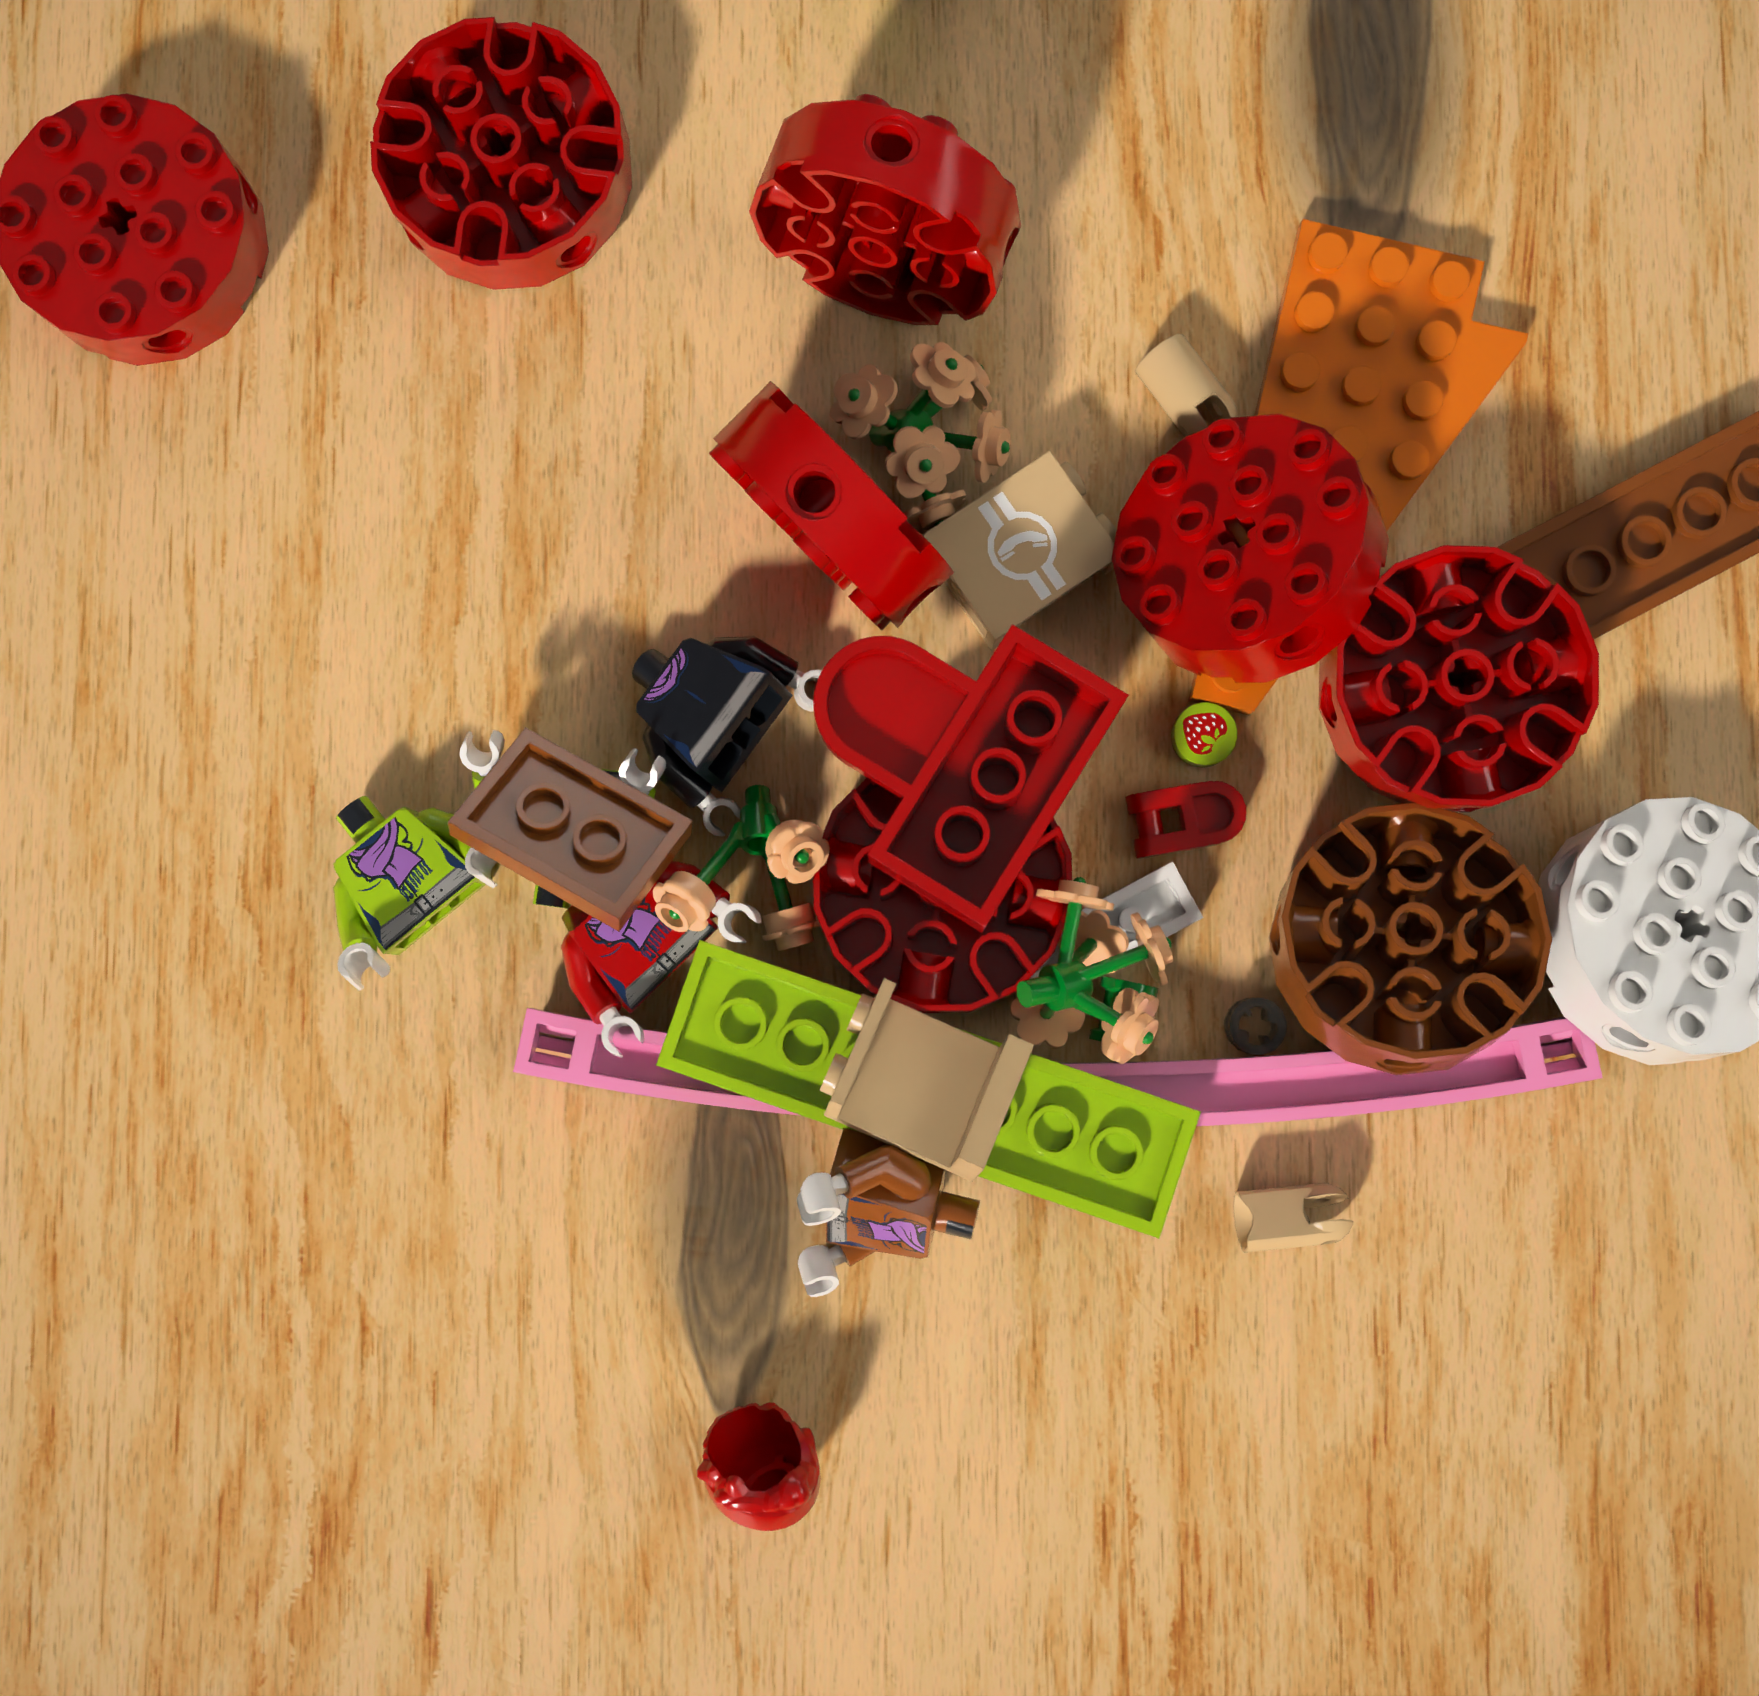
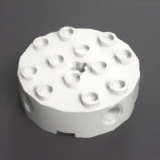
M1694 797L1645 799L1567 839L1541 873L1538 882L1542 890L1552 936L1546 973L1554 987L1548 988L1563 1016L1602 1049L1647 1065L1675 1064L1711 1059L1741 1052L1758 1042L1759 829L1739 813Z

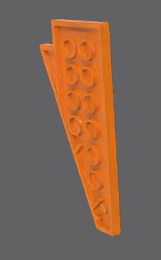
M1302 219L1295 237L1254 416L1282 414L1325 428L1356 459L1364 482L1371 488L1376 497L1387 532L1527 343L1528 333L1472 320L1485 261ZM1194 673L1188 701L1214 703L1226 710L1250 715L1255 711L1278 678L1266 683H1236L1232 677H1210L1203 673L1200 676Z

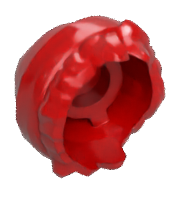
M768 1402L762 1406H759L757 1403L738 1406L715 1418L703 1442V1461L697 1468V1478L704 1480L714 1505L733 1522L754 1530L775 1531L785 1529L801 1520L815 1504L821 1481L816 1443L811 1429L807 1427L800 1428L795 1421H792L789 1414L774 1402Z

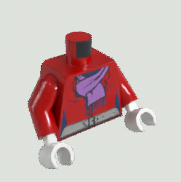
M672 860L620 932L573 905L562 916V920L568 930L561 944V950L569 987L595 1024L604 1025L601 1032L603 1045L610 1053L617 1057L623 1058L620 1050L613 1043L614 1033L623 1026L631 1027L635 1036L642 1044L645 1037L643 1029L638 1023L629 1017L619 1014L622 1006L631 1014L697 949L699 940L706 941L718 928L725 939L731 942L746 943L747 941L742 936L735 934L731 927V921L738 912L744 911L750 919L756 923H761V916L756 908L742 903L732 904L729 902L730 894L712 880L708 886L716 898V906L710 912V917L707 919L708 926L702 931L688 929L686 932H677L667 927L655 912L657 902L653 897V889L659 882L664 884L677 871H685L697 876L701 870L692 864ZM718 917V925L712 918Z

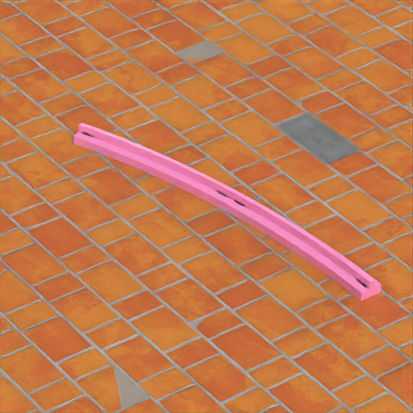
M527 1008L513 1072L669 1100L799 1115L656 1066L667 1032L642 1028L645 1034L642 1044L635 1036L631 1027L623 1026L614 1033L613 1043L623 1055V1058H620L610 1053L604 1047L601 1038L603 1024H595L592 1019L535 1008ZM1565 1017L1514 1025L1508 1033L1494 1044L1448 1070L1394 1075L1345 1061L1332 1050L1219 1059L1126 1062L1125 1064L1118 1062L1061 1063L1201 1111L1196 1126L1292 1121L1411 1109L1504 1096L1603 1078L1595 1042ZM539 1032L574 1039V1041L539 1034ZM536 1048H540L550 1051L571 1054V1059L536 1052L535 1050ZM1569 1054H1575L1576 1056L1559 1061L1544 1062V1059Z

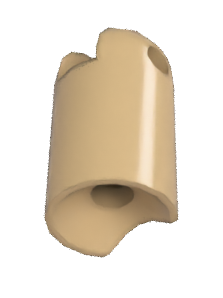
M1176 334L1162 341L1140 361L1135 370L1138 377L1184 437L1208 427L1201 414L1195 408L1203 401L1215 421L1237 417V409L1233 399L1183 334Z
M1329 1183L1235 1192L1233 1205L1234 1220L1242 1251L1248 1253L1332 1244L1341 1241L1349 1234L1354 1221L1337 1219L1310 1224L1304 1208L1337 1204L1348 1199V1195L1341 1188Z

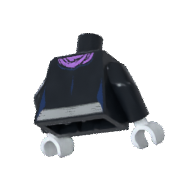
M755 636L717 637L708 644L688 638L680 643L670 658H667L655 649L647 650L637 659L632 671L633 679L647 689L636 704V712L648 723L643 734V741L651 766L658 756L665 759L666 768L659 780L689 808L699 807L704 812V826L715 836H725V833L712 823L710 818L711 811L717 806L724 805L729 807L740 819V808L730 798H716L710 793L712 786L722 793L793 696L786 689L787 685L794 689V699L802 709L810 712L814 711L813 700L807 697L804 686L808 681L817 682L822 672L821 670L801 672L798 670L797 661Z

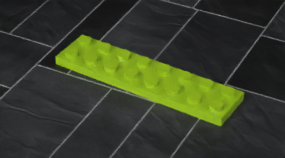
M699 940L656 1066L842 1130L843 1128L855 1130L824 1116L832 1096L819 1090L835 1054L838 1053L849 1058L858 1035L847 1031V1027L862 995ZM962 1030L966 1033H969L998 1047H1000L1002 1044L1000 1042ZM1031 1053L986 1166L978 1176L1159 1239L1201 1111Z

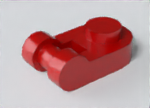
M1205 781L1125 796L1128 815H1135L1139 838L1133 840L1136 859L1224 843L1233 839L1242 830L1246 821V804L1242 795L1232 785L1223 781ZM1177 807L1182 831L1164 834L1160 810Z

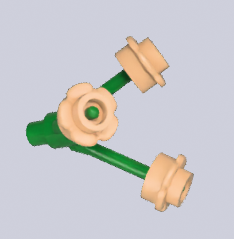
M752 785L745 790V806L740 810V822L734 824L726 841L698 875L695 876L685 871H677L664 884L659 882L655 885L653 889V897L657 902L655 912L658 918L674 931L686 932L688 929L692 931L704 930L709 924L707 919L710 917V912L716 906V898L708 885L738 848H742L749 854L761 855L764 858L779 911L761 916L766 934L762 935V939L764 941L775 940L778 951L813 942L815 940L811 929L821 926L820 922L815 920L811 902L792 906L785 877L790 883L794 884L803 883L813 878L815 873L827 862L830 851L829 843L822 838L823 830L812 822L787 820L781 823L778 818L777 808L771 804L770 789L764 785Z

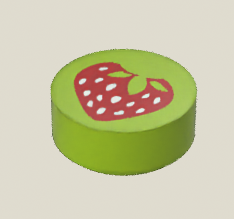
M1209 702L1194 704L1185 709L1172 726L1171 742L1173 749L1181 760L1191 766L1200 768L1214 766L1226 759L1233 751L1237 742L1236 723L1231 714L1217 704Z

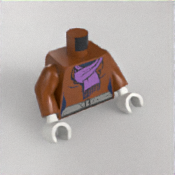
M843 1128L830 1174L821 1172L808 1176L804 1180L800 1189L801 1192L797 1197V1204L803 1223L808 1226L826 1223V1243L835 1244L830 1249L823 1245L811 1246L800 1254L798 1268L807 1294L810 1297H819L832 1292L839 1285L835 1266L844 1262L852 1266L874 1252L918 1259L927 1258L934 1231L972 1239L980 1200L944 1192L945 1169L864 1133Z

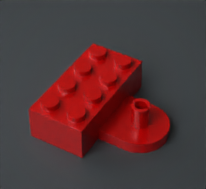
M1012 624L977 681L918 645L902 638L872 636L854 641L839 650L824 666L816 683L813 708L819 733L828 749L840 761L902 799L867 854L869 863L982 933L1121 710L1129 694Z

